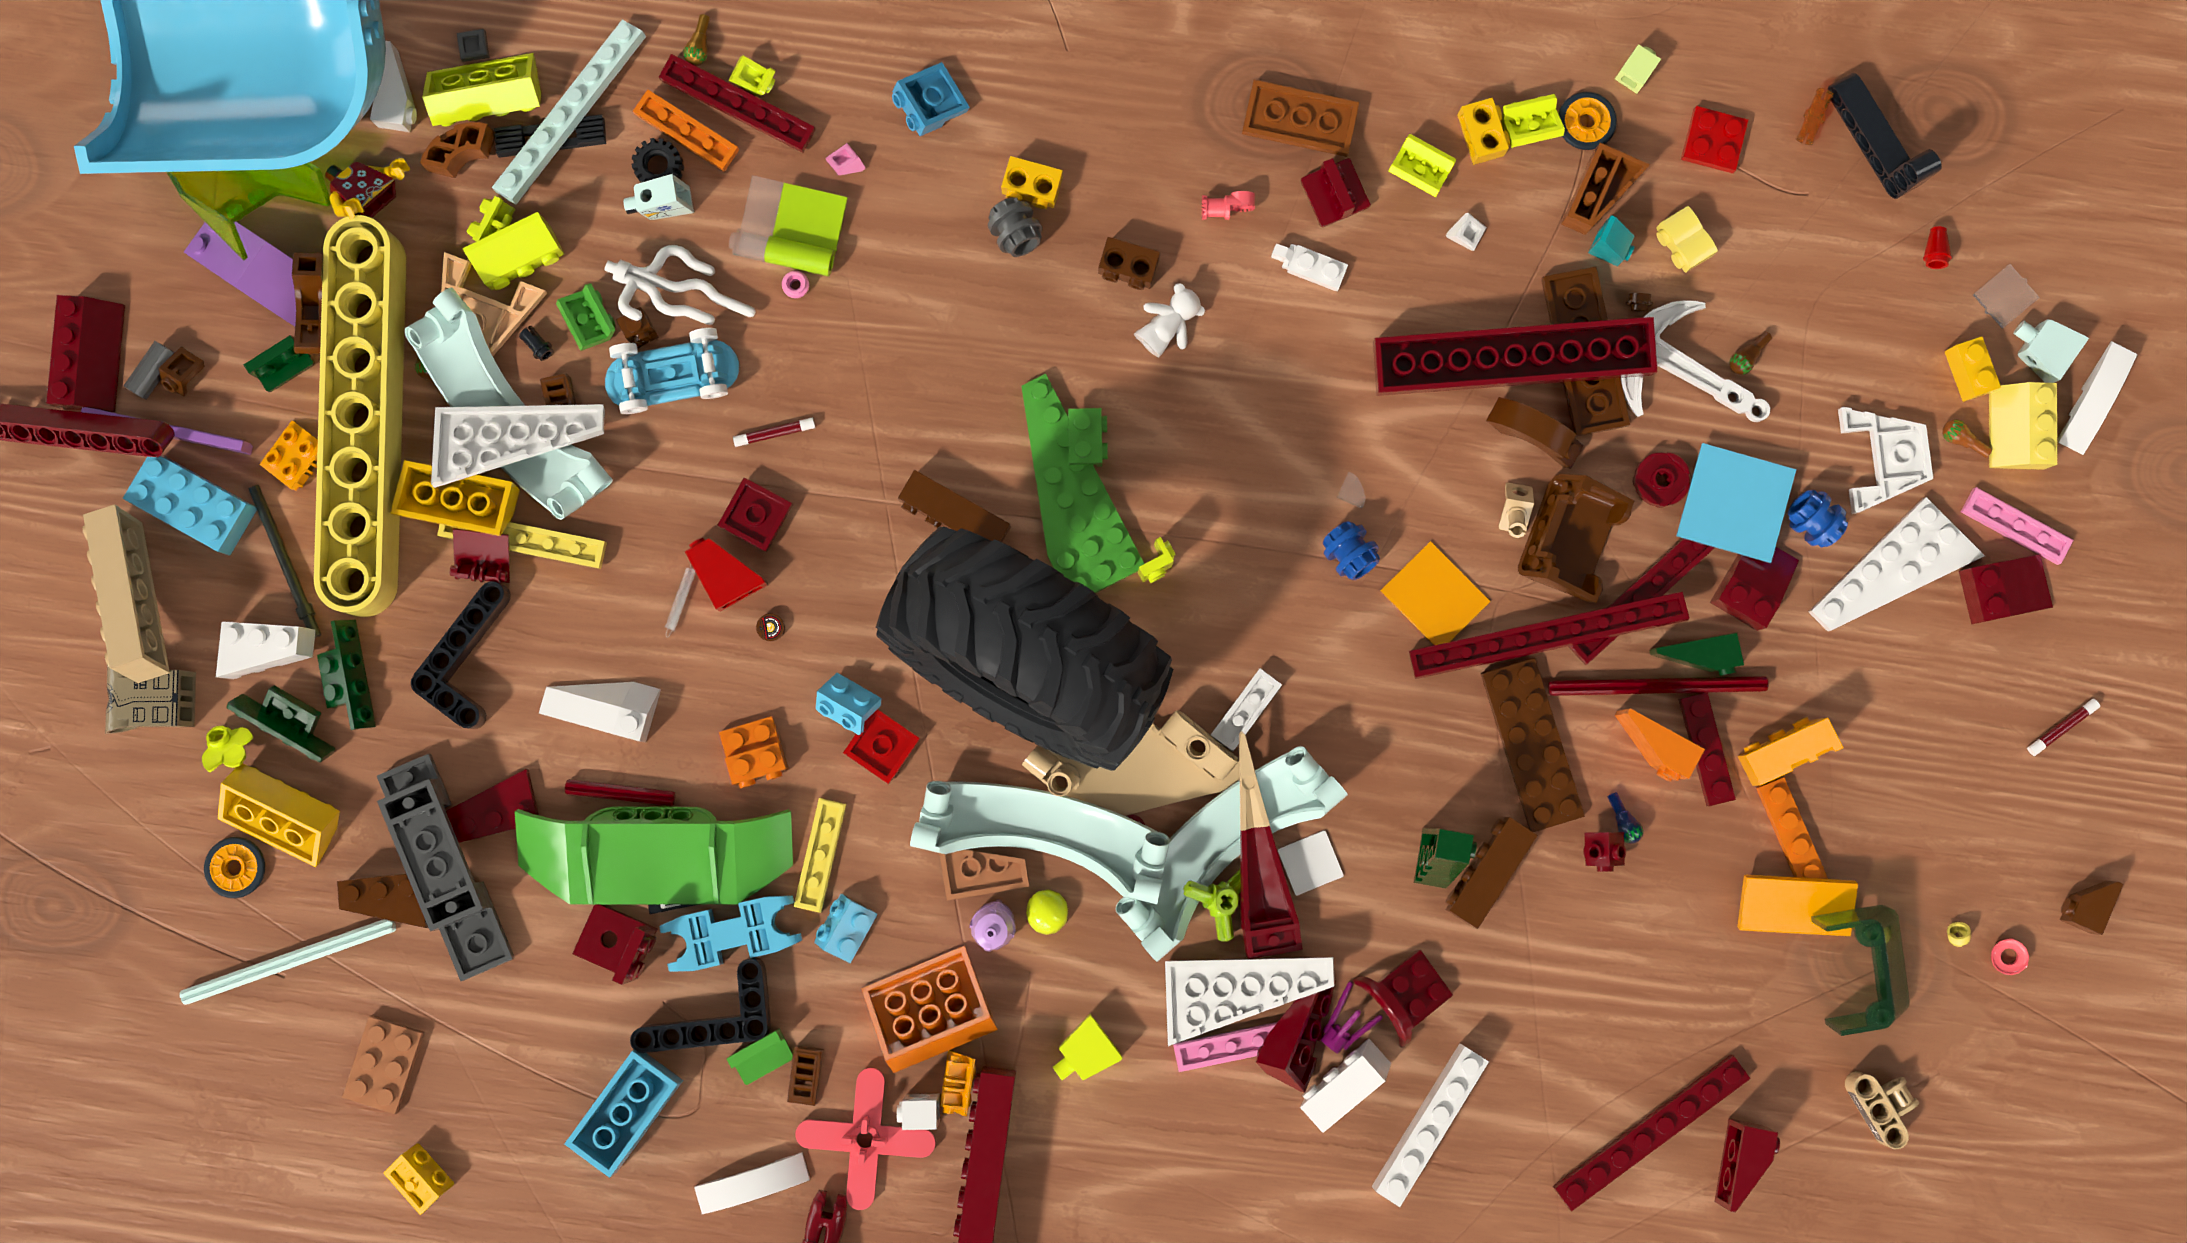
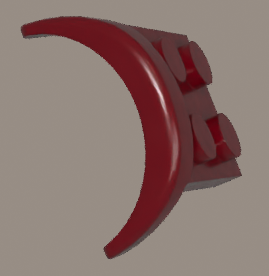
M1421 950L1414 952L1378 982L1365 976H1358L1353 980L1354 984L1368 992L1388 1015L1398 1034V1046L1401 1048L1410 1042L1412 1029L1453 996Z

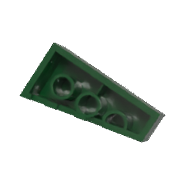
M1423 828L1413 883L1446 889L1468 866L1470 858L1474 859L1477 849V842L1473 841L1474 835L1444 829Z

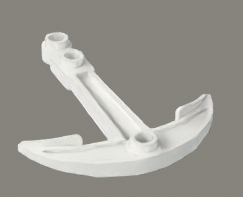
M1684 300L1671 302L1653 309L1645 316L1654 317L1657 366L1713 395L1716 401L1738 414L1745 413L1752 422H1760L1769 416L1770 406L1765 400L1755 399L1750 391L1729 379L1724 380L1660 339V334L1667 325L1671 326L1684 316L1705 309L1704 302ZM1643 376L1621 378L1626 402L1637 417L1643 415L1641 400ZM1729 393L1736 396L1735 402H1731L1728 399ZM1753 407H1756V408L1759 409V411H1760L1759 416L1753 415V413H1752V408H1753Z

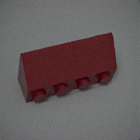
M57 295L46 404L66 410H81L84 407L115 412L125 314L124 304L85 296Z

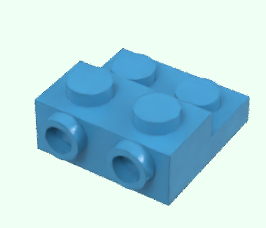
M942 62L898 80L892 91L893 103L897 108H903L907 115V126L911 131L916 130L919 136L941 128L946 121L967 113L970 108Z

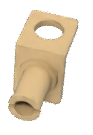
M1506 483V501L1500 518L1499 529L1508 531L1514 538H1520L1526 534L1534 506L1533 488ZM1512 491H1521L1526 496L1516 495Z

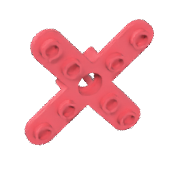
M872 1067L862 1070L857 1077L853 1123L808 1119L799 1124L795 1133L797 1142L804 1148L850 1152L846 1199L848 1204L856 1210L867 1209L874 1201L878 1154L924 1158L933 1152L936 1145L935 1137L929 1130H902V1127L881 1125L885 1078L880 1070ZM860 1132L861 1134H867L868 1132L872 1134L873 1139L870 1147L863 1148L858 1145L857 1136Z

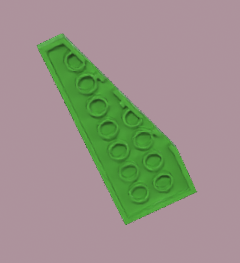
M1044 374L1021 387L1047 556L1053 568L1064 574V577L1074 583L1079 582L1094 593H1097L1138 572L1139 567L1144 565V562L1094 466L1069 465V418L1047 375Z

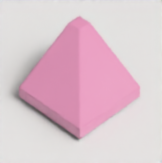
M848 143L825 158L838 175L861 172L866 169L859 156Z

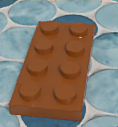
M1253 80L1242 134L1347 157L1359 102Z

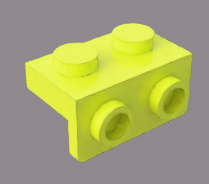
M1555 94L1503 106L1502 127L1509 134L1511 148L1564 136L1565 128L1556 110L1557 98Z
M1409 134L1393 161L1389 172L1436 197L1456 159Z
M1161 537L1155 540L1154 547L1159 557L1139 567L1138 575L1142 582L1149 579L1150 583H1153L1164 577L1165 570L1172 567L1175 552L1168 540L1163 542Z

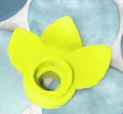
M224 726L213 727L206 735L208 748L202 755L204 768L208 772H212L222 763L230 768L240 766L246 758L244 745L253 739L252 733L243 727L233 730Z

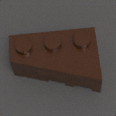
M407 874L337 881L340 910L428 928Z

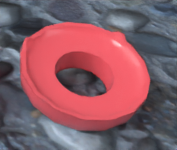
M2014 938L2001 940L1994 945L1991 950V961L1999 972L2006 975H2015L2028 966L2029 954L2022 943ZM2008 948L2014 949L2017 955L2016 960L2011 964H2005L2001 960V953Z

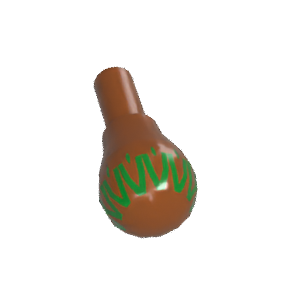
M1953 419L1945 423L1942 434L1946 441L1965 448L1970 447L1985 458L1991 454L1992 449L1976 439V436L1963 421Z

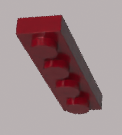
M1708 692L1678 699L1689 741L1705 749L1696 765L1706 806L1736 800Z

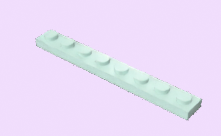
M621 20L492 186L496 193L514 204L519 202L646 38L642 30Z

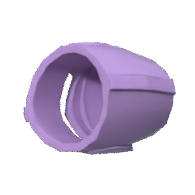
M1000 899L983 905L972 917L969 925L971 935L977 944L989 952L1007 945L1012 937L1014 938L1016 932L1014 916Z

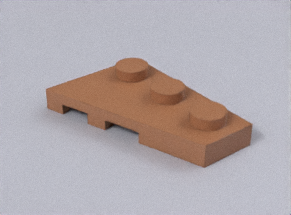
M961 850L948 854L939 853L947 901L1030 887L1026 861L1023 858L972 850Z

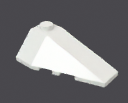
M636 682L546 687L539 714L636 741L646 742L661 689Z

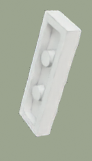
M1259 669L1211 733V736L1233 752L1239 744L1240 731L1246 735L1282 684L1262 669Z

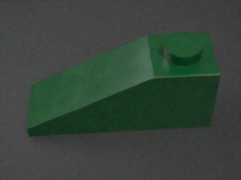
M1738 633L1649 650L1651 656L1708 672L1719 670V675L1736 673L1735 667L1744 665Z

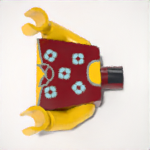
M404 158L395 159L391 162L390 166L384 168L366 166L360 162H353L344 171L336 165L330 166L325 173V178L330 181L331 195L329 200L335 215L338 217H349L350 220L355 218V215L373 218L396 198L395 179L402 180L405 177L403 172L410 171V167Z

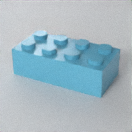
M164 455L146 458L122 498L213 550L226 555H231L257 511L256 507Z
M633 1050L564 1145L606 1176L612 1177L620 1169L683 1080L647 1053H639Z

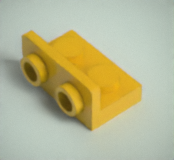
M419 1143L404 1152L384 1172V1175L420 1215L454 1186V1182Z

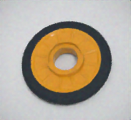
M1581 92L1572 95L1562 104L1558 113L1565 128L1564 136L1562 137L1573 147L1582 150H1593L1599 143L1606 144L1612 138L1617 125L1616 113L1611 103L1603 96L1593 92ZM1585 114L1592 116L1594 125L1589 128L1584 127L1580 122V117Z
M230 837L216 843L208 852L204 862V875L208 885L214 892L226 898H241L249 895L257 889L265 874V859L261 850L250 840L241 837ZM232 860H237L241 864V871L236 876L228 871V865Z

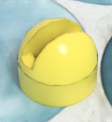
M1963 922L1950 924L1947 928V936L1950 943L1957 947L1968 944L1971 939L1970 927Z

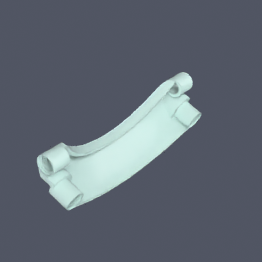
M448 288L441 292L433 301L436 307L427 311L422 319L405 328L407 340L413 346L425 369L450 407L525 406L497 366L484 339L476 315L453 288ZM573 445L561 447L501 467L521 488L548 509L556 518L561 520L585 505L587 501L598 495L613 482V479L591 453Z
M1302 746L1292 749L1290 752L1255 770L1272 833L1296 823L1322 818L1348 795L1336 779L1332 776L1329 777L1306 748ZM1240 780L1206 804L1170 838L1158 903L1154 904L1123 896L1116 905V913L1142 941V946L1156 962L1184 939L1190 919L1199 901L1184 895V885L1190 880L1205 886L1212 884L1216 877L1240 855Z
M931 781L927 784L920 819L914 825L910 846L942 854L970 848L994 846L1025 848L1049 853L1070 860L1094 872L1124 897L1154 904L1158 903L1163 881L1162 875L1170 844L1169 837L1164 833L1157 832L1114 811L1072 797H1060L1048 791L1012 785Z

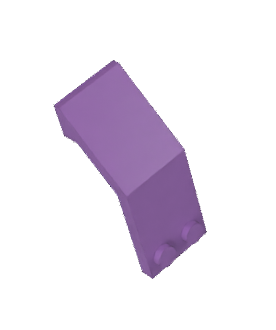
M215 208L191 240L184 253L295 326L296 302L292 279L293 259Z

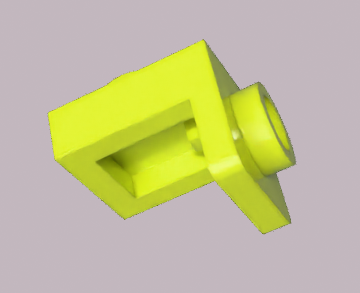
M743 55L740 56L729 81L758 97L764 95L765 92L769 93L775 83L773 76L776 70L772 68L766 69Z

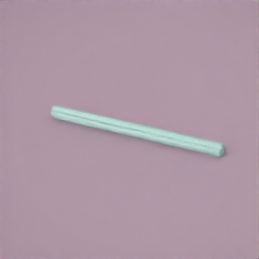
M383 919L181 990V1001L187 1005L395 932V922Z

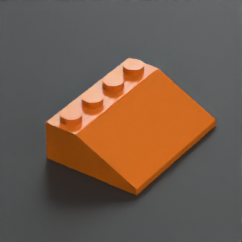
M965 946L861 988L884 1059L893 1073L998 1030Z

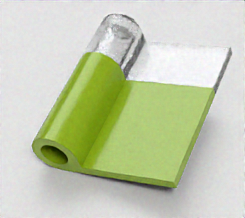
M752 175L741 228L737 229L736 233H731L729 248L732 249L733 255L829 277L835 260L848 197Z

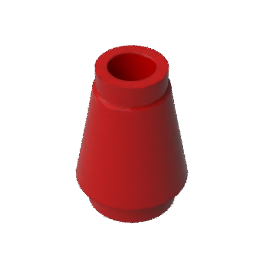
M1936 226L1930 229L1923 260L1928 268L1943 269L1949 265L1952 256L1947 228Z

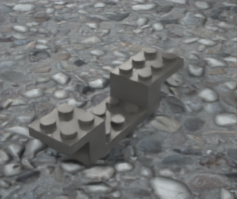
M426 754L377 775L385 798L377 801L428 928L430 932L440 930L460 982L515 959L484 881H474L447 816L445 808L452 804L432 755Z

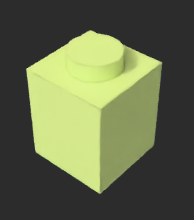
M1638 44L1615 77V80L1637 94L1661 59L1656 56L1652 49Z

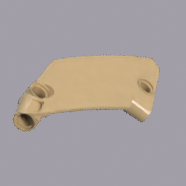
M1179 710L1173 713L1161 729L1152 723L1140 743L1115 771L1101 767L1096 769L1065 758L1040 746H1037L1022 763L1027 770L1047 785L1051 794L1060 797L1066 795L1124 816L1222 792L1240 780L1239 758ZM1201 740L1205 744L1206 750L1204 752L1195 751L1192 747V741ZM1056 776L1065 777L1068 787H1059L1056 784Z

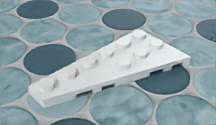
M603 404L435 407L431 484L433 488L602 435L604 434Z
M1925 497L1808 612L1827 631H1831L1985 555Z
M1334 957L1165 961L1168 1046L1334 987Z

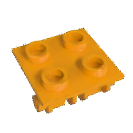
M292 420L259 465L291 490L297 491L299 487L303 488L304 483L310 477L305 472L313 474L308 469L310 465L317 468V464L313 461H317L318 439Z
M948 1050L940 1106L943 1107V1113L954 1114L955 1112L962 1116H967L968 1108L972 1101L970 1093L972 1080L976 1075L975 1059Z

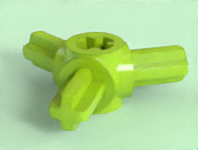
M1241 869L1227 882L1221 881L1218 885L1210 884L1205 886L1192 880L1188 881L1183 887L1184 895L1202 902L1203 907L1209 909L1210 916L1215 917L1218 940L1229 941L1233 939L1231 914L1235 913L1239 900L1238 894L1241 892Z

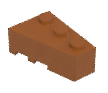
M1599 143L1589 159L1561 225L1586 235L1650 164Z

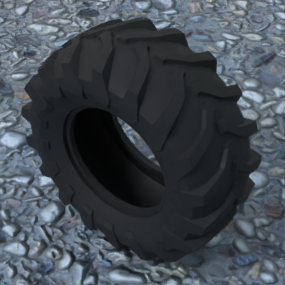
M938 527L918 547L899 571L886 596L876 624L878 629L877 637L889 646L888 649L895 656L912 667L916 673L931 684L938 685L944 693L956 701L972 707L974 712L991 722L996 721L1005 726L1004 729L1025 740L1034 742L1036 745L1058 755L1096 769L1101 767L1115 771L1140 743L1155 719L1154 716L1164 700L1174 670L1170 666L1172 662L1171 656L1156 646L1158 641L1154 636L1130 622L1129 619L1131 617L1117 607L1102 601L1091 589L1079 582L1074 583L1064 577V574L1039 559L1032 560L1029 556L995 539L991 541L962 528L955 531L947 527Z

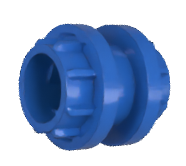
M1808 490L1801 494L1788 509L1790 527L1796 533L1806 530L1804 539L1811 546L1828 547L1841 538L1848 527L1845 517L1846 510L1840 505L1829 507L1831 497L1824 491Z
M1350 521L1340 524L1327 534L1323 540V545L1326 548L1324 555L1328 560L1337 558L1340 563L1336 567V571L1341 577L1347 576L1348 579L1357 580L1370 572L1379 563L1380 557L1377 554L1379 546L1375 541L1366 543L1363 540L1367 533L1363 525L1356 526Z

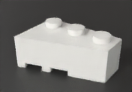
M222 622L216 677L237 679L250 673H258L275 666H283L312 658L315 630L297 626Z
M1368 1038L1358 1049L1351 1052L1337 1068H1332L1323 1077L1324 1080L1318 1086L1314 1084L1303 1093L1304 1099L1300 1108L1324 1133L1386 1081L1391 1062Z

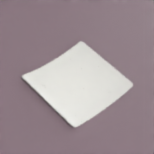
M1321 831L1278 849L1279 856L1296 896L1344 876L1326 831Z

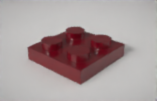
M743 478L717 526L767 552L793 504L754 482Z

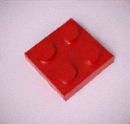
M1696 106L1693 109L1681 160L1734 173L1737 168L1749 119Z
M877 709L864 722V731L860 735L855 734L843 753L887 784H890L920 738Z

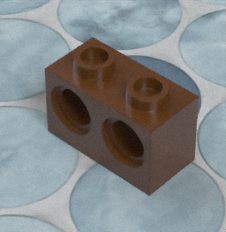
M1107 237L1098 267V274L1102 275L1104 280L1117 283L1118 280L1127 282L1129 287L1137 290L1150 289L1160 252ZM1117 256L1121 258L1123 263L1118 267H1112L1107 261L1109 258ZM1138 264H1144L1148 267L1149 271L1144 275H1139L1134 271V267Z

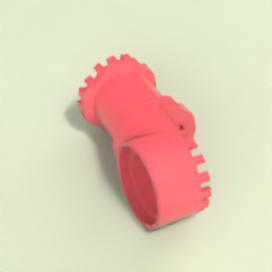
M1237 191L1231 193V195H1225L1224 198H1208L1207 195H1202V207H1204L1202 208V220H1206L1207 217H1224L1225 220H1229L1230 211L1242 212V209H1244V212H1247V209L1248 211H1253L1255 209V193Z

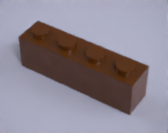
M916 470L912 472L898 497V500L903 503L902 509L912 515H916L917 512L926 516L925 522L935 528L941 525L955 531L962 528L991 541L995 539L1003 542L1011 528L1010 523Z
M1504 817L1503 820L1498 819L1490 831L1493 834L1488 844L1486 842L1482 843L1475 855L1478 857L1473 867L1469 865L1460 878L1463 880V883L1458 890L1454 888L1446 899L1448 906L1445 910L1472 928L1478 929L1538 836L1511 817Z

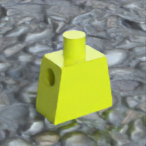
M1090 1013L1059 1046V1050L1065 1058L1054 1065L1053 1069L1062 1081L1074 1071L1077 1072L1082 1080H1085L1121 1061L1123 1056Z

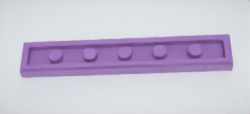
M88 407L81 409V412L135 418ZM170 425L175 432L173 439L251 455L253 446L244 440Z

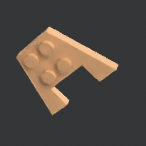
M444 252L441 292L448 288H453L477 317L487 346L492 356H494L545 297L547 292L520 281L510 306L462 288L472 264L467 260Z

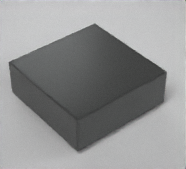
M484 29L457 33L462 62L490 58Z

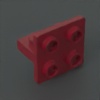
M1333 158L1326 160L1322 163L1320 170L1301 178V184L1321 227H1326L1370 208L1371 204L1350 158L1337 163L1334 162Z

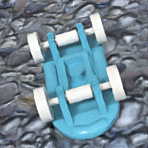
M702 328L691 331L689 333L690 343L638 352L637 344L635 343L617 344L609 348L610 357L618 359L607 370L605 388L610 399L619 406L621 414L640 413L646 411L648 406L698 396H701L702 399L723 397L728 394V388L733 385L739 374V361L736 353L724 342L716 340L718 338L716 328Z

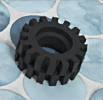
M650 138V143L643 141L641 142L643 145L641 148L636 147V155H632L634 163H631L640 183L670 174L679 179L682 178L681 170L684 171L683 160L671 142H665L662 138H659V141H656L655 138ZM657 155L664 156L668 161L667 169L661 174H653L648 170L649 160Z

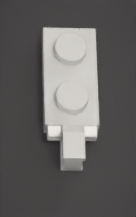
M1276 244L1271 258L1283 262L1282 268L1288 270V273L1337 292L1348 267V264L1291 244L1289 248Z

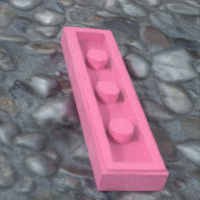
M1977 487L1972 489L1961 510V513L2036 554H2040L2057 565L2062 563L2073 542V539Z
M1278 1022L1175 1043L1173 1046L1178 1071L1182 1072L1257 1056L1258 1049L1263 1045L1266 1036Z

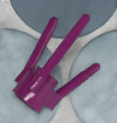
M1351 981L1347 983L1328 1024L1322 1030L1325 1033L1321 1038L1322 1042L1337 1054L1343 1048L1347 1050L1355 1040L1383 1019L1382 1015L1376 1016L1349 1037L1348 1029L1361 1014L1360 1010H1356L1343 1027L1339 1024L1333 1027L1353 986Z

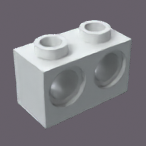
M940 1093L906 1094L903 1100L899 1102V1105H897V1122H902V1130L937 1129L940 1123Z

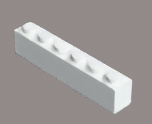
M1459 1043L1373 1183L1372 1188L1378 1194L1399 1207L1402 1205L1489 1061Z

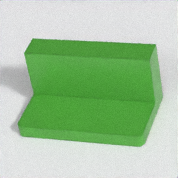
M779 1028L726 1059L731 1069L736 1067L744 1084L748 1085L791 1061L793 1052Z

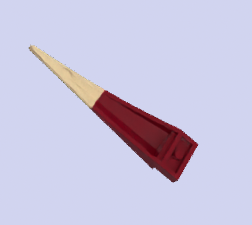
M1240 731L1241 929L1243 930L1246 957L1254 959L1300 951L1303 948L1299 920L1272 835L1246 736Z

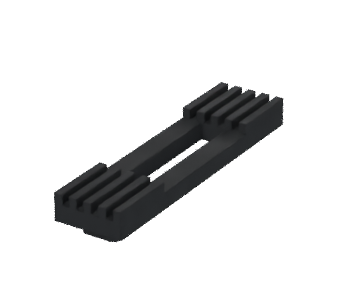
M603 116L584 117L574 129L576 130L577 137L567 138L559 150L607 144ZM541 124L494 128L497 156L499 158L516 156L525 145L524 137L532 136Z

